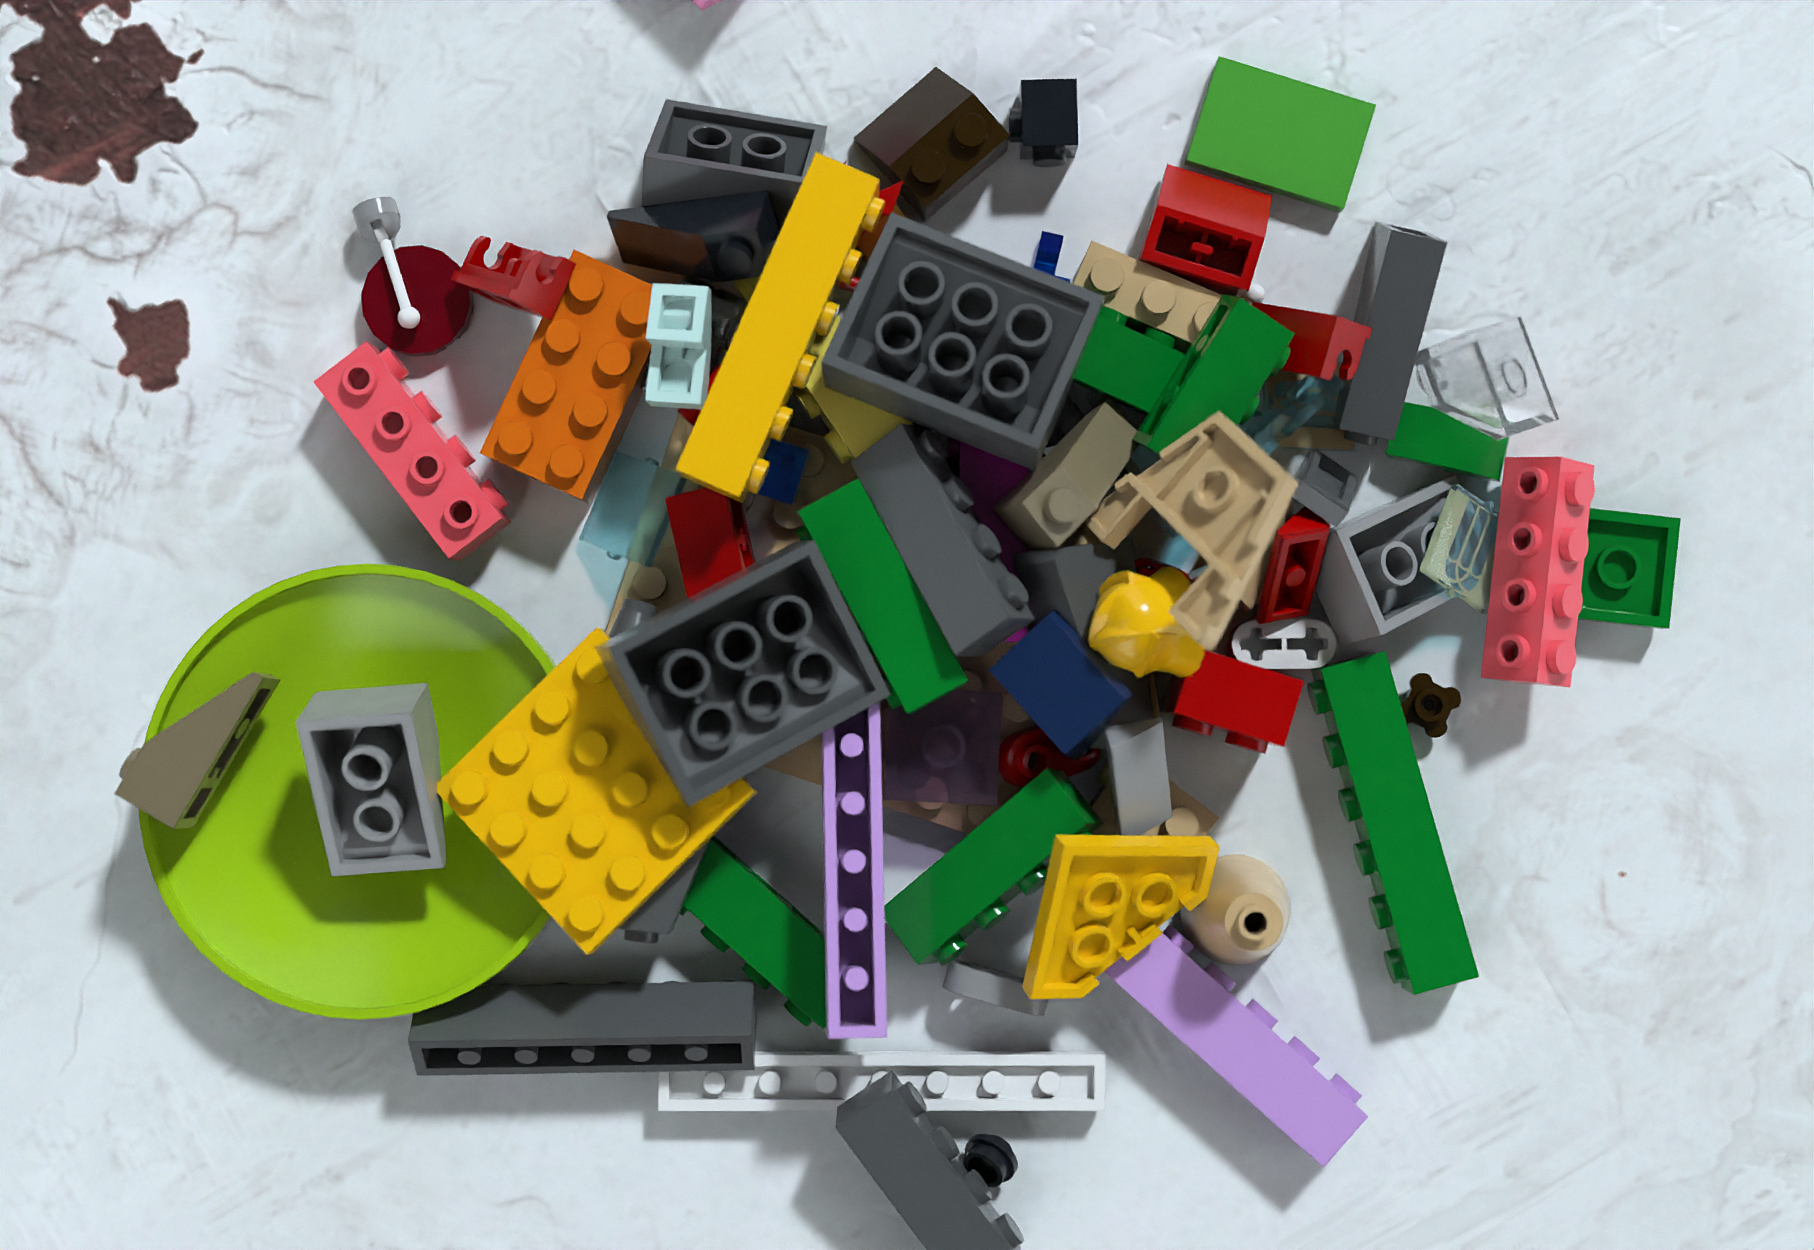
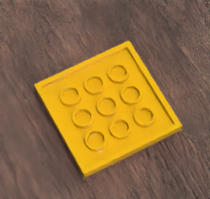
M596 627L437 783V793L587 955L593 954L757 793L747 780L742 777L697 803L686 806L623 703L595 649L596 646L611 639L599 627Z

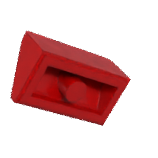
M1306 506L1276 531L1255 619L1259 625L1306 616L1309 613L1330 526L1322 517Z

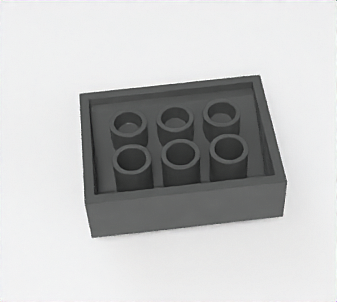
M891 212L821 361L824 385L849 397L1036 471L1067 398L1103 306L1105 296Z
M814 540L794 542L595 647L623 703L686 806L697 803L891 695Z

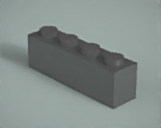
M901 423L850 463L954 654L958 656L982 657L1035 620L1026 604L1029 600L1028 593L1020 580L1008 572L999 556L1001 545L994 533L987 526L981 524L972 508L975 501L970 489L960 478L953 474L945 459L948 456V451L943 441L930 429Z
M891 1070L837 1107L836 1130L926 1250H1021L1020 1244L1024 1242V1238L1019 1227L1008 1213L1000 1216L991 1205L989 1200L992 1199V1194L986 1182L975 1169L970 1172L966 1171L957 1159L960 1152L954 1139L942 1125L935 1129L924 1114L927 1111L924 1099L911 1082L908 1081L903 1085Z

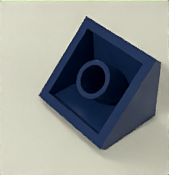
M1056 610L1049 613L988 669L1066 756L1075 760L1080 759L1086 754L1102 734L1104 727L1110 724L1133 695Z

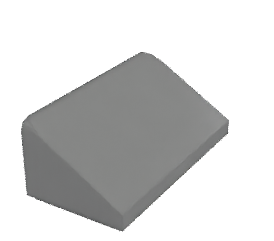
M1161 717L1104 727L1115 823L1119 835L1140 836L1172 818Z

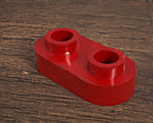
M1038 725L1009 735L1002 742L997 754V766L1002 778L1007 783L1024 788L1046 768L1063 770L1069 777L1093 767L1101 754L1100 749H1089L1080 759H1072L1066 756ZM1034 751L1037 762L1035 767L1030 770L1028 758Z

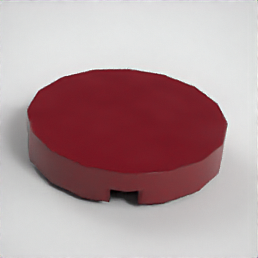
M423 245L399 247L394 250L411 307L417 309L420 314L419 324L414 328L407 329L398 322L400 306L384 256L367 273L361 292L363 316L373 335L393 351L413 357L436 355L447 349V346L453 344L468 329L474 310L473 292L450 280L454 270L460 271L461 267L444 252Z

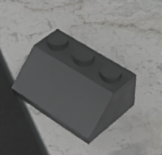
M666 99L644 154L642 206L768 191L779 231H781L815 153L818 152L823 155L827 126Z

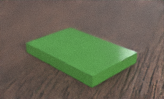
M1218 56L1184 165L1341 213L1345 208L1376 104Z

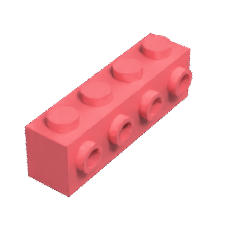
M366 341L313 382L448 559L460 562L512 522L503 511L509 505V502L490 478L482 483L469 466L476 459L456 434L448 439L436 422L443 416L423 391L414 395L403 381V378L409 372L397 355L389 347L381 352L380 349Z
M1505 457L1481 678L1511 683L1571 687L1572 670L1576 664L1575 641L1578 614L1581 611L1583 602L1581 586L1584 558L1589 548L1587 531L1590 503L1595 492L1593 480L1595 465L1565 457Z

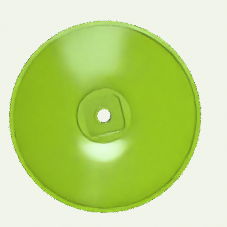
M352 564L308 571L279 581L253 594L229 610L197 640L170 676L156 704L144 743L252 672L271 674L280 679L279 684L193 828L173 829L139 809V823L143 846L153 879L164 903L181 930L218 969L246 989L291 1009L329 1018L377 1019L419 1012L451 1001L479 987L503 971L525 952L552 919L551 915L443 799L446 864L444 868L332 876L296 720L315 692L428 683L438 730L442 779L557 666L549 653L527 628L509 612L484 595L450 579L426 571L397 565Z

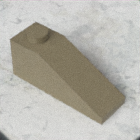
M1109 396L1104 397L1039 462L1036 471L1031 470L993 510L1028 551L1059 547L1098 507L1139 446V443L1132 440L1137 430Z
M252 672L145 742L142 748L132 751L120 769L119 777L122 778V781L114 794L173 829L193 828L279 684L280 679L271 674Z

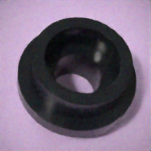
M976 1134L970 1138L965 1146L964 1168L967 1172L975 1169L988 1187H998L1002 1182L1009 1181L1018 1169V1161L1011 1146L999 1136Z

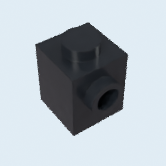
M1077 79L1021 80L1018 93L1019 109H1009V142L1020 143V159H1032L1034 166L1055 167L1064 165L1066 158H1075L1078 148Z

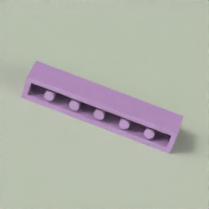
M879 701L821 733L826 1035L828 1039L887 1037Z
M1170 924L1162 932L1163 934L1128 962L1121 957L1104 971L1321 1166H1326L1369 1117L1355 1105L1362 1097L1359 1092L1337 1073L1330 1081L1327 1080L1313 1067L1320 1059L1296 1036L1288 1044L1271 1030L1278 1020L1254 999L1245 1007L1230 993L1236 983L1213 962H1210L1205 969L1200 967L1188 956L1195 946Z

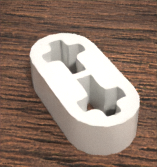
M1286 619L1260 625L1256 620L1245 621L1233 629L1228 640L1229 654L1233 659L1265 669L1319 668L1330 662L1337 646L1335 634L1330 626L1314 619ZM1251 628L1258 629L1259 638L1277 639V650L1259 651L1258 660L1255 661L1251 660L1250 651L1241 650L1240 641L1250 637ZM1306 628L1312 629L1314 638L1323 640V650L1314 651L1313 660H1307L1304 650H1287V639L1304 638Z

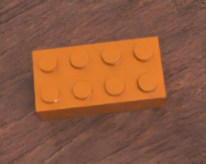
M573 250L569 260L576 263V266L552 320L541 319L481 448L480 454L591 505L647 385L652 345L646 340L652 285L577 250Z

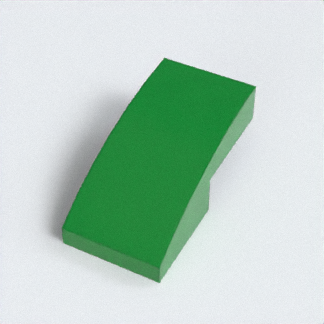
M1404 402L1394 441L1388 440L1385 454L1391 459L1443 468L1444 472L1500 482L1512 427L1470 415Z

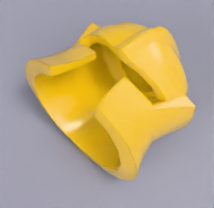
M1163 567L1150 577L1141 576L1130 571L1112 574L1099 587L1100 597L1096 602L1089 630V646L1093 651L1100 653L1112 665L1133 671L1137 678L1155 670L1168 672L1180 678L1192 675L1200 667L1205 647L1198 644L1168 612L1192 586L1191 582L1182 571L1174 567Z

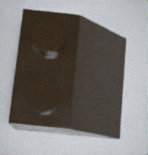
M935 67L853 139L892 185L904 180L900 194L926 222L1007 152L1010 134L973 92Z

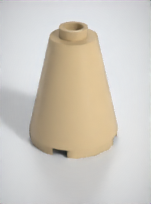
M1224 855L1217 857L1208 897L1190 912L1184 906L1180 910L1181 922L1188 940L1204 956L1227 965L1249 964L1267 956L1283 939L1290 921V899L1283 881L1267 864L1246 855Z

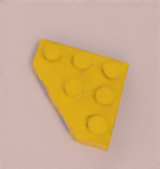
M1055 835L1022 985L1030 999H1070L1086 996L1100 984L1096 979L1097 976L1121 957L1128 962L1163 934L1158 927L1184 906L1190 912L1208 897L1220 846L1210 836Z

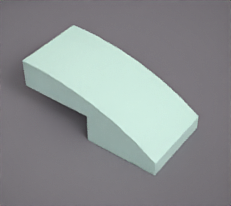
M652 284L646 340L652 345L645 401L650 406L702 410L708 394L711 355L712 307L711 289L708 286Z

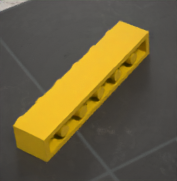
M818 152L815 153L675 468L681 477L741 503L744 502L748 491L758 494L770 467V462L763 460L771 439L779 442L782 440L791 421L794 410L786 407L794 386L804 389L815 366L817 357L810 355L809 352L817 334L825 337L828 336L838 314L840 305L833 303L832 300L839 284L843 282L850 285L859 267L863 253L855 250L863 230L873 233L883 212L886 201L878 198L880 194V179Z

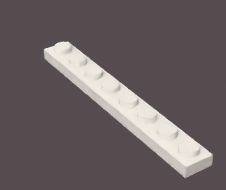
M755 1051V1070L658 1072V1111H837L839 1105L891 1070L903 1085L909 1081L916 1087L926 1103L927 1111H1106L1104 1051Z

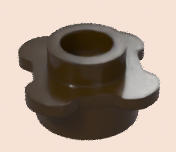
M1415 674L1409 681L1410 689L1405 693L1402 702H1400L1406 724L1412 723L1424 728L1426 735L1429 737H1441L1447 732L1448 726L1446 721L1452 709L1458 708L1461 704V695L1454 687L1444 688L1434 683L1429 674ZM1426 700H1430L1433 703V708L1430 711L1424 709L1423 705Z

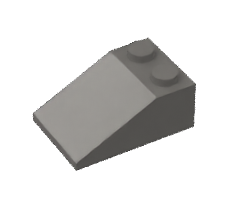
M1456 474L1339 524L1337 528L1335 526L1330 528L1315 589L1340 646L1381 636L1458 596L1420 570L1451 488L1466 498ZM1466 500L1445 552L1446 558L1450 561L1455 559L1472 514ZM1474 517L1457 559V565L1461 569L1466 567L1480 531ZM1482 534L1468 568L1469 574L1473 577L1477 576L1487 550ZM1443 557L1442 575L1446 579L1453 580V563L1447 562ZM1455 565L1454 574L1455 579H1457L1464 571L1459 570ZM1466 572L1465 576L1457 584L1463 591H1467L1476 579L1470 578ZM1446 582L1452 590L1460 592L1454 583Z
M428 683L315 692L296 720L331 875L340 876L444 868L446 864L443 801L442 797L437 793V783L441 780L439 737Z

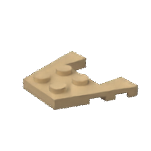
M1220 411L1160 451L1161 460L1138 476L1130 472L1115 482L1116 491L1104 498L1098 507L1083 521L1103 543L1115 550L1153 506L1209 563L1208 568L1168 611L1198 644L1209 651L1217 645L1299 484Z

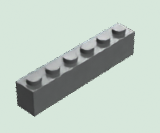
M754 981L610 982L607 984L554 983L552 985H513L504 983L493 986H479L451 1001L413 1013L408 1044L417 1076L755 1070L757 1009Z

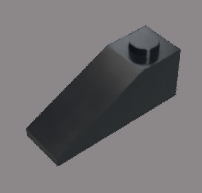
M768 191L610 210L607 214V220L623 263L713 282L761 277L780 234Z

